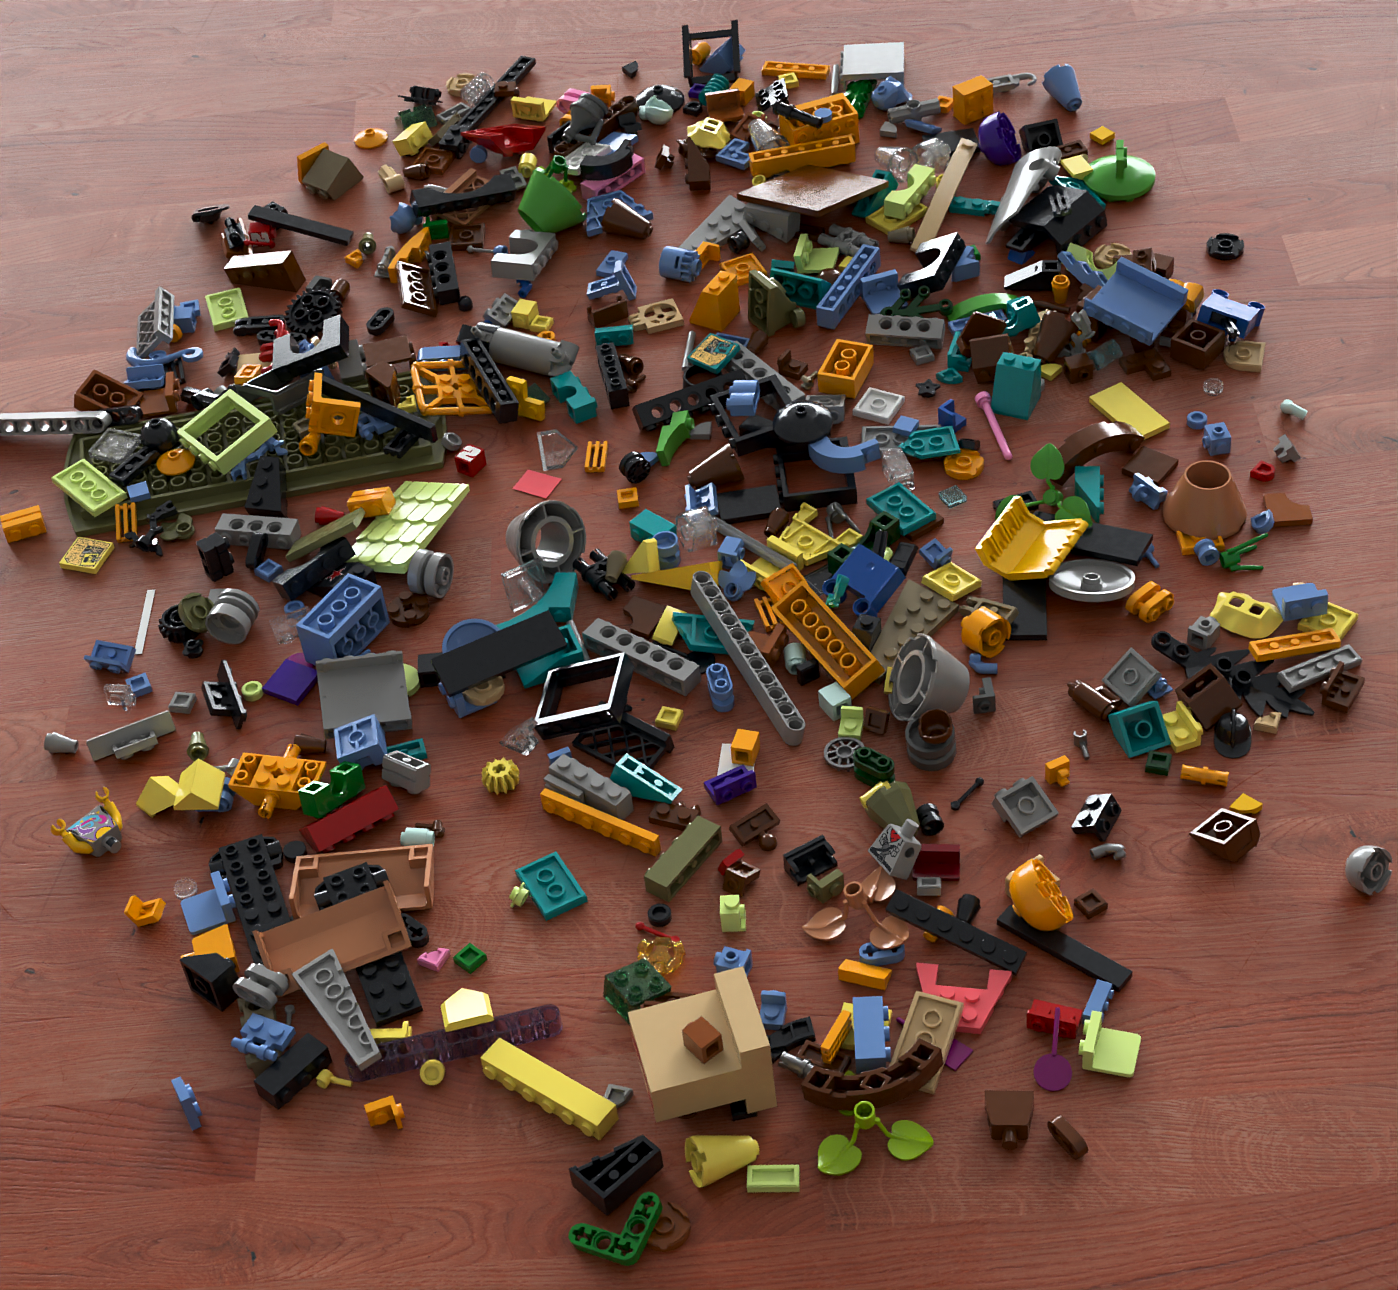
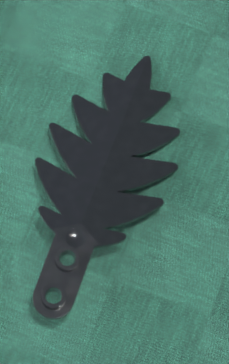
M1159 631L1151 639V645L1155 650L1185 668L1187 679H1190L1211 663L1225 677L1240 700L1243 694L1246 703L1258 717H1262L1266 703L1274 712H1280L1281 717L1284 719L1287 718L1289 711L1313 716L1315 713L1307 704L1299 700L1305 694V689L1301 688L1289 693L1285 687H1279L1282 683L1277 679L1278 672L1257 676L1274 662V659L1262 662L1254 660L1235 665L1250 653L1249 649L1228 651L1211 656L1216 651V647L1196 652L1187 644L1173 638L1166 631Z

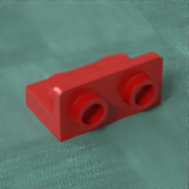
M1034 999L1031 1010L1027 1011V1028L1037 1032L1053 1034L1055 1009L1059 1007L1058 1036L1076 1039L1083 1017V1010Z

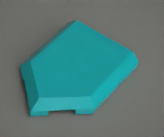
M952 426L914 431L904 443L902 442L897 447V450L919 459L960 454V448Z

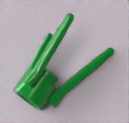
M1268 533L1221 552L1219 559L1223 569L1230 568L1231 572L1236 570H1262L1264 568L1262 565H1237V563L1241 562L1240 554L1256 549L1257 545L1252 544L1268 537Z

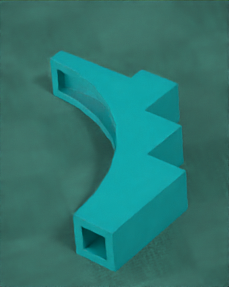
M556 572L548 591L534 606L523 614L496 626L501 630L549 610L555 622L573 620L579 589L577 574Z

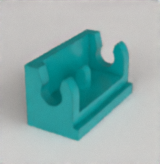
M956 331L947 354L948 368L953 367L956 371L969 372L972 358H967L961 354L956 343L961 333Z

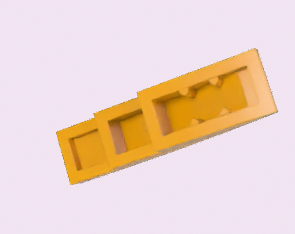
M429 227L423 228L414 235L393 258L388 267L391 283H398L395 267L397 261L412 265L415 262L422 263L425 256L424 251L428 250L432 242Z

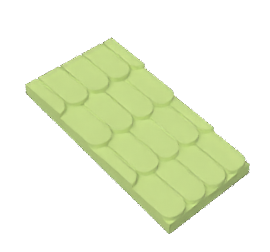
M405 481L393 493L396 504L390 514L375 516L373 522L356 538V542L352 546L356 555L346 562H359L374 569V572L405 574L415 552L426 548L469 493V484Z

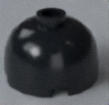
M153 418L145 423L140 432L142 447L146 446L151 451L156 450L160 454L173 450V446L176 443H180V436L177 433L178 430L175 424L165 418Z

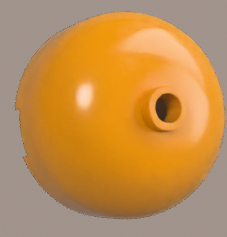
M1032 858L1019 866L1011 876L1009 890L1014 903L1012 907L1019 917L1022 916L1035 929L1041 931L1056 930L1073 920L1072 909L1066 896L1062 897V893L1056 884L1057 880L1049 869L1039 859L1033 860Z

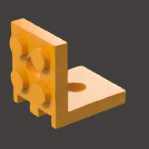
M314 372L313 380H309L308 391L311 392H309L306 399V406L308 407H306L305 418L309 419L308 432L355 437L360 402L322 398V373ZM339 415V416H342L343 418L340 419V420H337V419H334L333 417Z

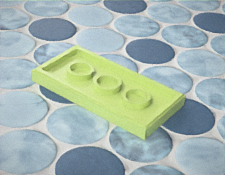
M85 459L78 461L51 477L52 482L94 517L128 498L125 491Z

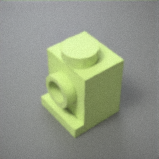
M739 895L720 896L722 932L746 931L745 905L740 904Z

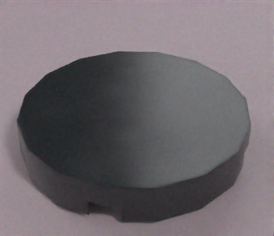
M1220 233L1213 239L1212 237L1209 238L1207 241V253L1218 260L1237 259L1244 252V241L1239 240V237L1234 234Z

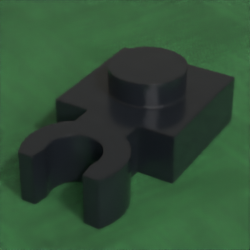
M235 347L231 353L228 352L226 354V359L219 367L217 373L222 378L228 373L232 374L237 369L236 364L240 351Z

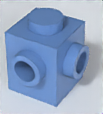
M1224 422L1204 425L1202 443L1203 447L1207 448L1210 456L1230 453L1231 435Z

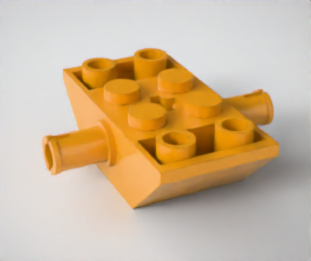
M288 744L283 757L243 753L228 787L253 805L260 806L258 815L269 819L274 808L297 810L301 807L298 790L312 781L320 782L327 763L325 761L298 759L297 757L301 749L296 744H293V747L292 744Z

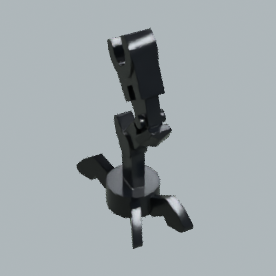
M171 500L157 507L156 511L151 515L147 514L150 530L146 535L138 537L135 532L124 534L126 539H133L134 541L129 544L130 548L136 546L144 552L151 551L160 557L163 556V551L160 545H158L157 538H153L164 531L162 526H157V521L178 513Z

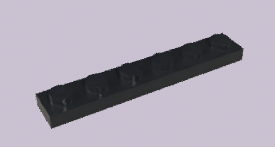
M898 889L894 892L885 909L886 913L904 920L1005 971H1012V974L1015 976L1027 956L1026 951Z

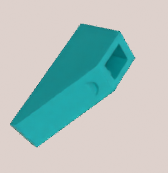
M1075 466V496L1082 498L1087 503L1091 517L1096 523H1099L1100 514H1104V502H1100V500H1104V488H1100L1104 487V475H1100V466Z

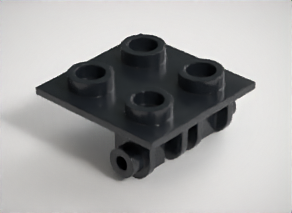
M784 78L773 82L772 85L759 90L755 94L758 111L763 112L774 106L778 99L789 105V96Z
M414 85L410 87L411 96L398 95V97L404 98L406 102L435 106L436 103H443V101H439L441 91L429 87Z

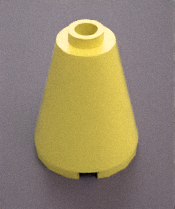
M692 1135L685 1140L686 1162L691 1161L693 1170H689L694 1184L699 1188L706 1187L754 1162L757 1155H759V1145L749 1135Z

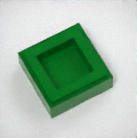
M469 943L453 957L454 963L471 974L487 960V955Z

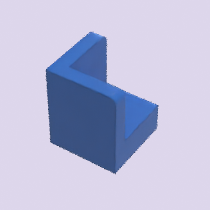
M950 399L938 407V425H941V427L952 426L954 433H956L966 425V418L955 413L954 400Z

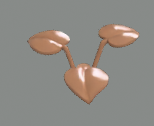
M882 866L874 870L862 883L853 881L844 887L843 891L846 900H843V914L838 908L828 907L816 913L807 924L802 926L803 931L814 939L821 941L834 940L846 931L844 920L848 918L850 906L855 910L865 908L877 926L870 933V942L878 949L888 950L903 945L904 942H907L910 935L904 920L888 916L880 923L867 904V901L870 904L873 901L884 902L891 898L896 891L895 880Z

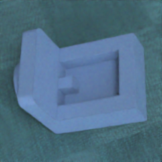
M936 538L919 549V554L934 570L952 560L953 549L951 547L945 549Z

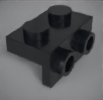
M451 125L439 142V149L455 151L456 158L461 159L469 145L472 144V141L462 137L460 132L470 131V127Z
M1112 793L1088 796L1071 826L1075 834L1095 833L1100 842L1106 841L1122 811Z

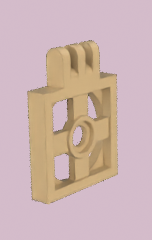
M673 298L638 307V313L628 317L634 331L646 329L648 334L684 325L683 317ZM672 308L673 311L662 312V309ZM646 313H655L654 316L645 318Z

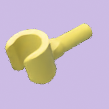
M327 1069L322 1070L316 1077L318 1080L317 1085L324 1089L328 1087L330 1082L347 1087L352 1086V1081L337 1078Z

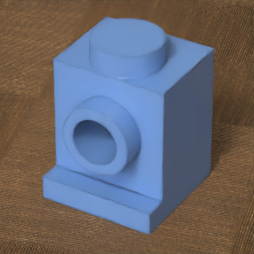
M731 536L725 537L717 551L718 561L722 560L723 563L722 568L732 569L738 560L744 558L745 548H743L744 542L742 539Z
M724 946L722 952H717L714 957V966H716L717 973L743 966L748 977L753 966L751 950L746 949V951Z

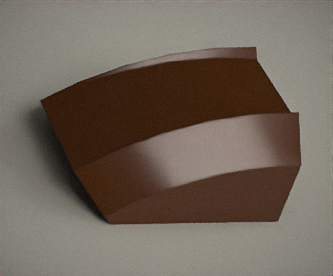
M1224 808L1219 809L1189 833L1194 840L1206 849L1234 862H1238V859L1253 847H1257L1261 835L1255 818Z

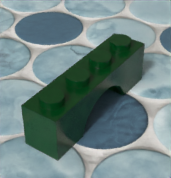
M886 511L881 512L870 521L867 532L859 543L873 551L876 532L883 530L888 532L886 547H889L900 538L899 519ZM840 543L827 553L828 572L834 575L859 543L850 548Z

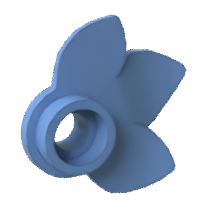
M738 560L733 565L730 572L720 570L718 575L719 586L724 589L725 597L730 601L741 599L744 592L750 590L756 581V572H748L746 565L741 560Z

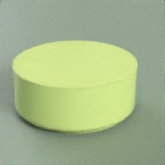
M258 681L247 682L241 689L243 698L247 701L259 700L264 694L262 684Z

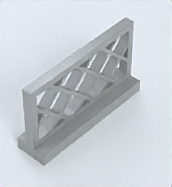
M160 286L155 290V300L138 316L136 349L137 356L141 357V359H145L162 341L169 344L173 340L174 295Z

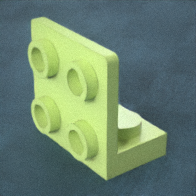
M800 234L793 255L797 273L811 274L819 273L826 268L834 269L839 254V247L813 248L808 234Z

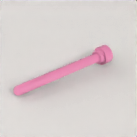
M980 392L975 397L976 404L984 410L1004 458L1011 460V451L991 408L992 398L988 392Z

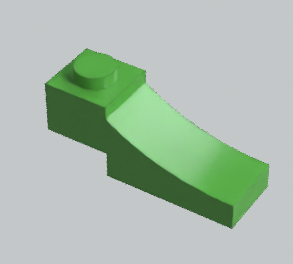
M688 410L673 412L670 425L662 426L656 449L661 466H669L678 447L685 439L691 437L690 433L695 428L694 419L690 418Z

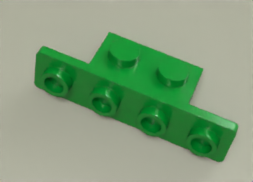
M877 79L852 81L847 85L844 95L858 112V119H861L865 113L876 87Z

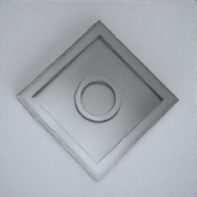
M1131 647L1105 675L1102 681L1130 707H1133L1159 680L1162 674Z

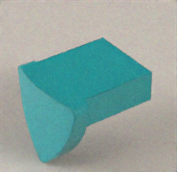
M772 259L771 268L795 273V262Z

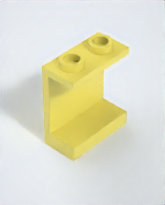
M773 535L767 539V547L795 562L799 571L804 568L802 551ZM762 557L751 565L741 559L746 565L748 572H756L754 585L760 590H764L760 584L762 580L781 570Z

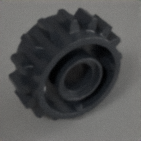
M179 604L171 606L162 614V619L158 620V627L163 638H168L169 642L184 643L187 640L195 639L200 633L194 632L184 625L178 613Z

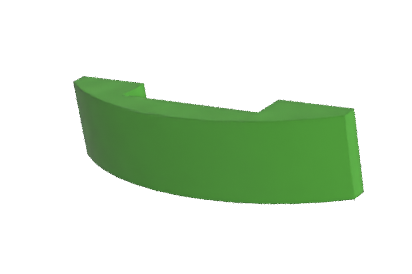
M1006 293L979 295L953 306L952 314L946 317L948 321L969 317L975 311L984 313L1003 309L1004 313L1007 314V301L1018 297Z

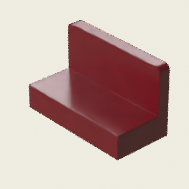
M921 844V850L913 866L912 879L917 881L918 877H940L941 881H959L960 844Z

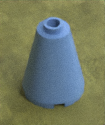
M1069 64L1061 67L1056 65L1049 69L1044 75V82L1042 81L1044 89L1068 111L1079 109L1082 99L1072 66Z

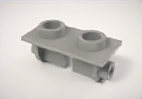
M393 246L385 248V254L377 265L374 277L390 278L388 267L396 256Z

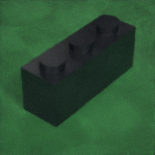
M307 1033L254 1080L258 1095L279 1110L282 1106L289 1103L301 1089L308 1086L311 1080L322 1070L328 1068L329 1064L332 1063L329 1049L318 1039Z

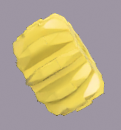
M504 757L498 761L494 759L493 763L487 762L486 767L482 768V783L489 793L495 791L497 795L500 792L507 794V790H514L515 785L519 784V769L512 760L507 761Z

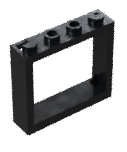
M776 374L758 380L760 388L759 398L773 394L780 408L792 403L791 398ZM729 390L710 395L711 404H709L711 415H715L718 427H722L724 438H728V443L735 450L738 457L783 442L775 435L773 426L739 436L724 410L727 409V399H730Z
M847 436L829 438L837 446L849 447ZM788 443L776 445V454L773 455L774 465H778L775 466L776 478H780L777 479L778 491H782L779 492V502L784 504V509L787 512L799 511L803 502L815 509L828 507L834 502L839 503L841 506L858 504L854 473L844 474L846 487L789 494L784 463L812 459L809 456L808 445H792Z
M623 652L549 669L533 724L542 740L620 724L634 671V665L626 653ZM615 676L607 704L556 715L563 687Z

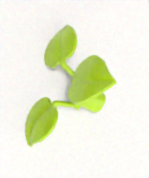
M848 1070L844 1075L855 1074L852 1071ZM861 1101L855 1105L854 1111L839 1110L845 1116H855L852 1139L849 1142L845 1136L839 1134L830 1135L825 1138L818 1150V1170L828 1175H843L853 1171L859 1165L862 1158L861 1150L854 1146L860 1128L870 1129L875 1124L878 1125L886 1137L890 1138L888 1150L899 1160L909 1161L916 1159L933 1146L934 1141L927 1130L909 1120L896 1121L892 1125V1133L888 1132L881 1123L880 1118L875 1117L873 1104L868 1101Z

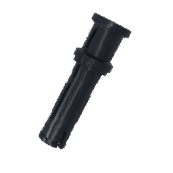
M778 99L773 106V114L785 116L787 120L795 119L817 129H820L823 125V118L796 109V106L793 104L788 105Z

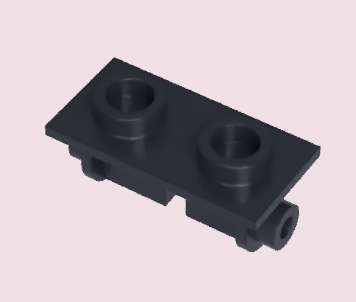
M231 217L226 218L224 222L226 228L224 231L230 249L239 247L246 240L241 223H236Z

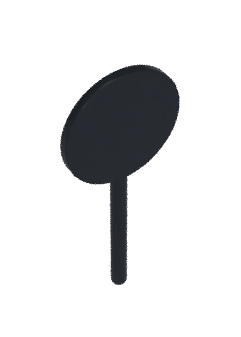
M657 641L652 642L663 649L695 662L700 666V674L706 673V669L716 663L714 655L709 652L692 651L686 654Z

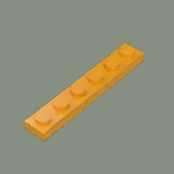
M544 788L540 793L542 807L548 813L559 815L567 821L578 823L586 829H592L605 837H611L624 845L637 848L643 853L657 856L661 851L660 839L657 834L547 788Z

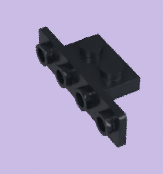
M221 660L217 673L219 682L203 681L201 689L210 715L232 716L235 728L241 729L243 722L247 719V711L242 705L241 695L238 694L237 683L232 677V669L229 668L227 660Z

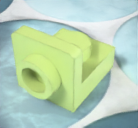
M841 706L838 737H853L861 741L864 724L863 707Z

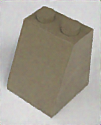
M323 149L302 182L309 193H317L324 199L336 200L360 182L364 176L348 157Z

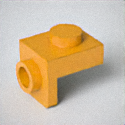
M611 85L591 86L592 95L604 103H608V108L612 106V102L615 101V91H612Z
M703 241L698 249L695 250L700 254L699 259L702 261L701 270L709 260L719 261L721 259L720 246L718 244Z
M133 895L128 901L124 914L138 927L156 923L162 917L166 903L161 898L143 903L136 895Z

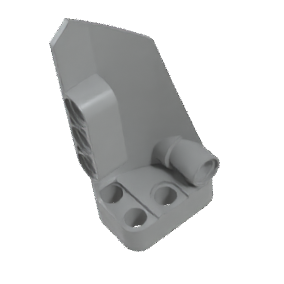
M1044 147L1036 149L1024 155L1015 164L1006 192L1002 196L985 242L986 244L991 242L998 230H1007L1011 224L1009 219L1020 211L1031 192H1040L1048 180L1053 181L1060 170L1058 165L1062 156L1059 148Z

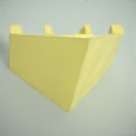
M169 776L150 777L136 802V806L153 818L156 813L174 805L178 783Z

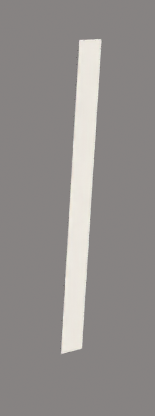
M147 590L135 654H142L155 590Z

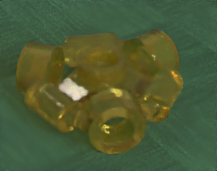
M656 937L654 940L644 938L637 947V952L639 953L637 960L642 970L647 971L654 980H662L667 973H673L683 963L682 958L686 955L682 942L672 941L668 937ZM671 946L675 954V957L670 956V954L667 951V949Z

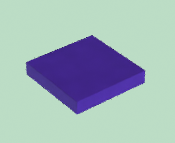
M285 659L262 687L263 693L298 706L318 682L317 670Z

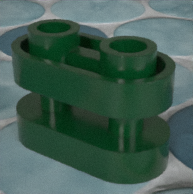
M861 747L854 751V776L857 780L872 788L880 781L882 783L888 781L889 784L895 781V766L891 758L869 747Z

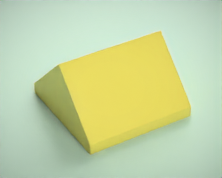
M198 758L180 775L173 806L174 810H218L226 776L225 772Z

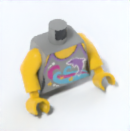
M103 787L106 796L100 797L97 791L95 794L96 800L105 806L98 805L66 830V823L62 819H57V824L61 829H57L54 825L51 826V833L55 836L61 835L63 837L61 840L75 853L91 854L95 857H100L108 850L111 853H117L122 846L120 842L122 840L120 831L123 828L121 814L113 801H109V790L106 787Z

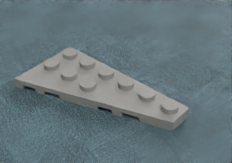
M729 194L678 248L695 251L703 241L718 244L720 247L725 245L729 237L736 236L740 231L744 232L739 222L743 219L744 206L746 204Z

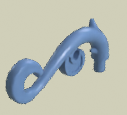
M131 347L126 354V360L133 367L156 364L164 365L182 357L183 361L192 363L202 359L204 354L202 349L192 347L167 355L165 351L156 350L149 353V359H141V357L137 356V349Z

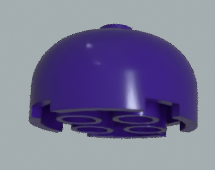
M1000 111L987 116L981 122L978 130L981 152L984 153L990 162L1000 166L1009 165L1021 159L1020 144L1016 145V131L1004 112L1000 114Z

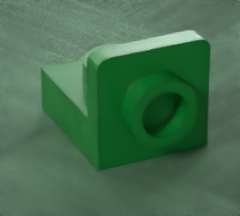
M426 217V223H423V228L429 227L431 240L449 238L447 219L430 221V217Z

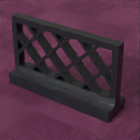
M601 700L598 705L607 703ZM624 711L620 724L580 732L572 741L573 747L612 767H615L617 763L615 760L616 756L626 753L630 755L632 752L642 750L643 757L636 758V760L645 763L647 767L653 769L666 752L670 754L675 748L670 734ZM617 730L624 732V736L612 738L611 732ZM608 733V740L597 742L596 735ZM593 736L594 743L587 745L581 743L584 738ZM639 739L641 744L629 747L628 741ZM625 741L626 748L614 751L613 744ZM610 745L611 752L603 754L598 752V748ZM653 747L659 749L655 754L646 756L645 749Z

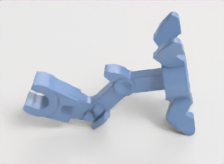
M274 437L269 438L257 451L251 453L232 469L231 476L233 481H236L239 475H242L243 480H246V463L259 459L267 450L272 452L275 449L278 456L288 455V451L285 448H280L284 440L278 441Z

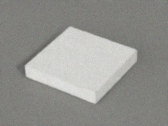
M869 387L853 409V416L889 425L904 404L905 396Z

